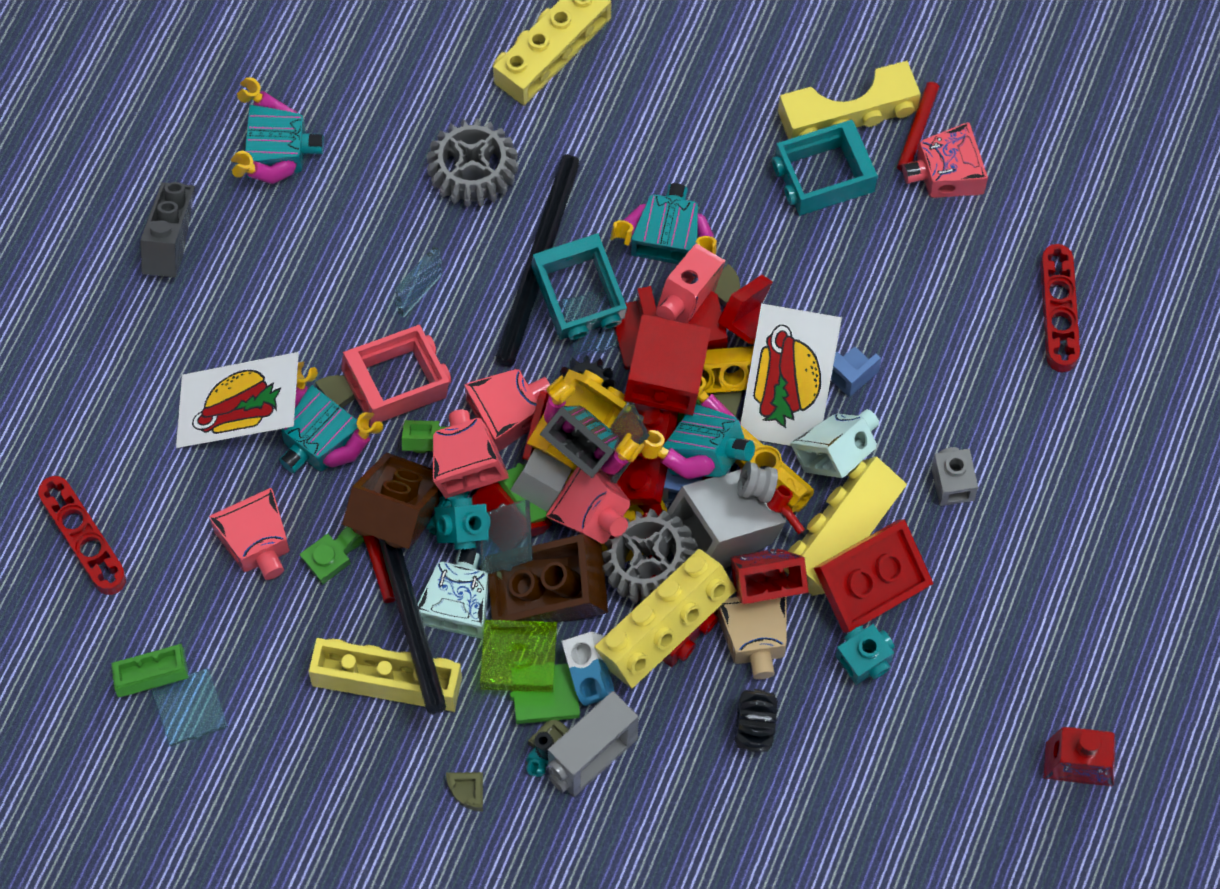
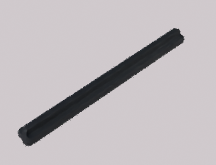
M565 154L561 158L496 354V361L500 365L511 367L515 363L539 290V285L531 266L532 257L535 253L553 247L579 168V159L576 156Z
M378 538L426 711L432 715L437 712H443L446 709L444 695L402 549L392 547L385 540Z

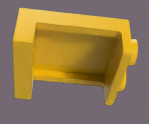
M569 369L563 379L569 387L573 385L576 389L566 400L565 406H582L586 408L610 430L621 412L632 415L635 410L634 407L623 401L624 393L611 386L608 389L604 388L601 385L604 380L588 370L580 374ZM543 414L527 444L572 469L571 473H573L577 465L540 435L547 425Z

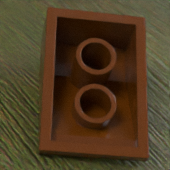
M386 452L352 486L342 525L352 528L359 535L383 539L392 547L409 549L421 536L434 512V507L439 503L441 492L433 481V469Z
M580 534L488 556L487 566L492 625L499 627L574 621L608 613L605 573L603 571L604 562L601 553L603 552L602 544L585 534ZM497 570L501 572L502 579L497 577Z

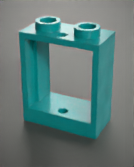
M853 119L776 144L775 157L772 158L773 169L777 177L782 176L786 184L784 186V193L790 206L795 205L799 216L875 192L878 175ZM841 147L854 178L804 194L791 162Z
M598 233L533 254L531 266L559 340L568 337L570 340H577L588 335L589 330L602 327L603 330L618 326L621 324V320L625 319L627 306ZM593 259L611 308L566 323L548 274Z

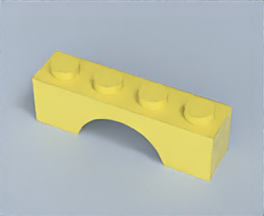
M908 61L875 69L871 88L860 98L845 102L833 101L820 95L813 87H808L780 95L778 114L788 139H792L852 119L857 128L864 125L872 127L883 120L894 117H908L917 111L921 93Z

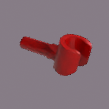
M780 485L775 490L767 506L772 511L782 513L799 535L805 531V528L787 505L792 499L793 493L786 486Z

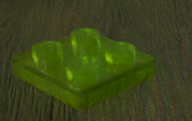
M485 620L480 690L553 692L557 622Z

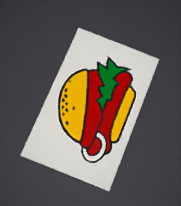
M761 303L741 418V426L757 440L791 446L790 443L823 422L842 317Z
M299 352L183 374L176 448L294 427Z

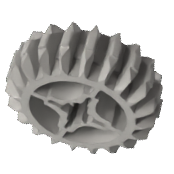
M463 118L461 127L457 128L450 123L448 127L449 133L439 131L438 141H432L430 144L431 152L427 154V173L431 178L434 189L440 188V195L443 198L451 195V201L454 205L460 199H463L464 205L467 208L470 206L471 201H477L482 208L484 199L488 198L495 203L497 193L506 195L508 191L507 185H513L515 181L514 174L518 172V162H516L518 153L513 148L511 137L505 138V132L502 128L494 131V125L491 121L483 127L478 118L475 120L474 125H468ZM493 154L500 161L495 170L490 168L489 163L490 156ZM450 156L455 158L456 163L455 169L452 172L445 166Z
M650 508L647 517H643L640 512L636 511V520L630 522L627 519L628 527L624 534L615 537V539H608L605 546L609 550L601 552L606 563L603 565V571L606 576H609L608 582L611 587L617 588L619 595L624 598L629 595L631 601L636 604L642 597L643 600L648 597L692 556L698 546L695 538H692L690 528L686 525L683 526L682 520L677 516L671 519L670 514L665 510L658 516L655 510ZM676 542L675 557L672 563L669 564L667 556L671 552V545ZM631 550L634 556L629 563L631 567L625 572V560L628 552Z

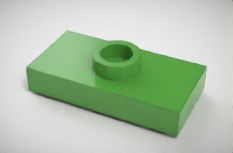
M182 644L111 663L114 690L118 698L189 678L185 650Z

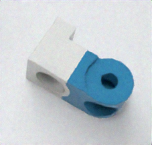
M592 631L562 641L576 694L584 706L600 702L614 691L608 667L594 647L604 636Z

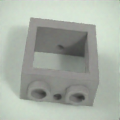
M614 691L607 695L548 749V768L550 773L548 778L560 792L563 793L567 790L575 797L638 740L639 716Z

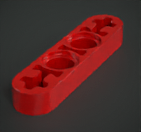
M1053 244L1043 252L1040 265L1046 359L1049 366L1055 371L1068 372L1076 366L1080 355L1074 257L1068 247L1062 244ZM1053 256L1059 257V261L1062 262L1060 275H1054L1056 270L1055 262L1052 261ZM1056 285L1063 286L1069 295L1064 299H1056L1050 294V288ZM1058 316L1065 317L1069 320L1071 326L1067 330H1058L1052 325V319ZM1066 340L1065 353L1069 355L1067 360H1061V355L1058 354L1060 341Z
M60 476L46 478L41 482L38 490L44 508L95 587L106 595L119 593L126 584V575L120 561L70 484ZM53 488H56L58 492L60 491L66 504L61 509L56 499L49 492ZM70 514H79L83 517V522L78 528L68 529L64 526L65 518ZM89 541H96L101 545L99 553L92 557L84 556L81 553L83 545ZM103 562L109 572L114 574L115 581L109 583L106 579L104 580L103 573L98 566Z

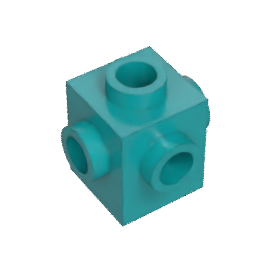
M472 497L451 499V506L434 507L437 543H454V549L457 550L476 548V541L489 540L488 531L491 521L486 504H473Z
M874 624L866 629L862 626L853 629L844 637L846 642L837 647L835 657L855 685H858L870 676L875 680L891 669L889 664L894 656L892 650L895 648L894 643L884 630L879 632Z

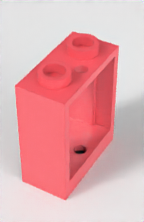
M420 324L343 352L341 370L362 412L374 413V416L369 420L370 426L376 421L383 422L445 399L447 396L448 386L451 383L450 372L444 363L440 364L436 356L435 343L430 335H425ZM413 351L429 384L383 401L367 368Z

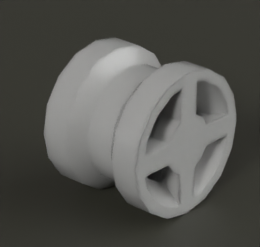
M746 462L738 481L739 496L748 498L752 495L756 496L759 501L770 502L777 486V469L772 467L761 469L758 468L756 463Z

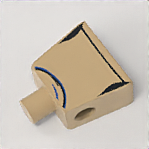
M738 597L728 598L717 609V617L719 618L718 621L733 662L735 664L751 662L754 679H767L774 676L772 659L785 657L787 597L749 604H741Z

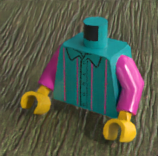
M248 77L240 83L249 92L241 89L237 93L238 100L244 103L253 100L254 105L249 106L245 151H238L231 158L232 162L238 163L232 169V174L235 177H242L247 173L248 178L275 184L293 175V173H299L303 170L304 154H323L324 134L306 133L303 115L268 93L260 92V84L256 79Z
M679 183L669 184L666 196L653 194L649 197L647 204L639 205L624 220L615 221L610 237L612 241L614 238L624 239V245L627 246L630 245L632 237L631 256L679 264L696 243L715 255L717 241L706 217L698 213V204L696 202L686 200L688 189Z
M298 362L294 427L281 430L283 441L289 449L279 458L280 463L289 472L295 474L306 461L318 471L354 462L370 441L369 435L380 433L383 429V423L376 421L370 428L369 420L374 416V413L364 412L356 419L313 385L308 389L306 384L315 380L318 374L315 367L310 368L305 378L301 372L304 362Z
M703 376L697 400L702 404L695 405L693 416L686 414L665 444L664 436L659 431H648L643 441L645 446L641 450L645 458L654 459L660 457L661 463L669 468L672 475H680L685 479L701 476L722 477L728 472L735 460L748 462L753 458L755 452L754 442L744 438L740 421L713 394L709 396L704 391L706 381Z

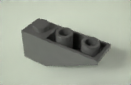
M161 182L140 240L142 274L176 278L184 255L195 185H185L179 182Z

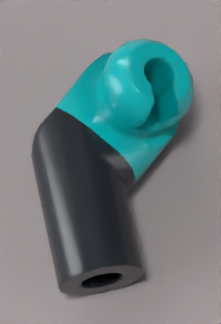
M540 732L536 735L534 739L536 747L527 755L526 761L528 764L526 771L531 776L541 777L546 773L548 749L554 744L551 735L547 732Z

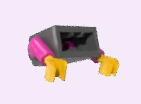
M559 376L546 389L550 395L544 411V420L547 425L540 435L591 478L600 469L607 474L618 473L628 462H633L645 445L634 442L630 438L632 436L630 433H627L618 445L620 440L618 435L582 406H565L566 400L576 389L573 385L569 387L564 382V376Z

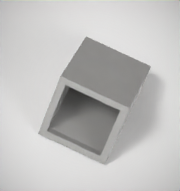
M742 469L726 473L722 477H712L682 486L667 511L671 519L677 516L682 520L683 526L686 525L690 528L692 538H695L698 544L697 549L694 551L701 549L722 564L724 569L731 566V557L754 553L772 544L786 523L781 513L772 511L767 506V503L759 501L756 496L751 495L748 498L739 496L738 481ZM676 542L670 547L674 556L676 553Z

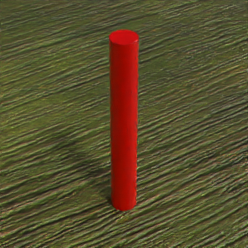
M927 82L897 165V169L903 172L902 165L913 162L939 90V85L935 82Z
M363 536L384 603H392L396 600L379 540L374 536Z

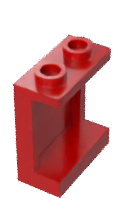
M642 314L623 401L693 416L711 329Z

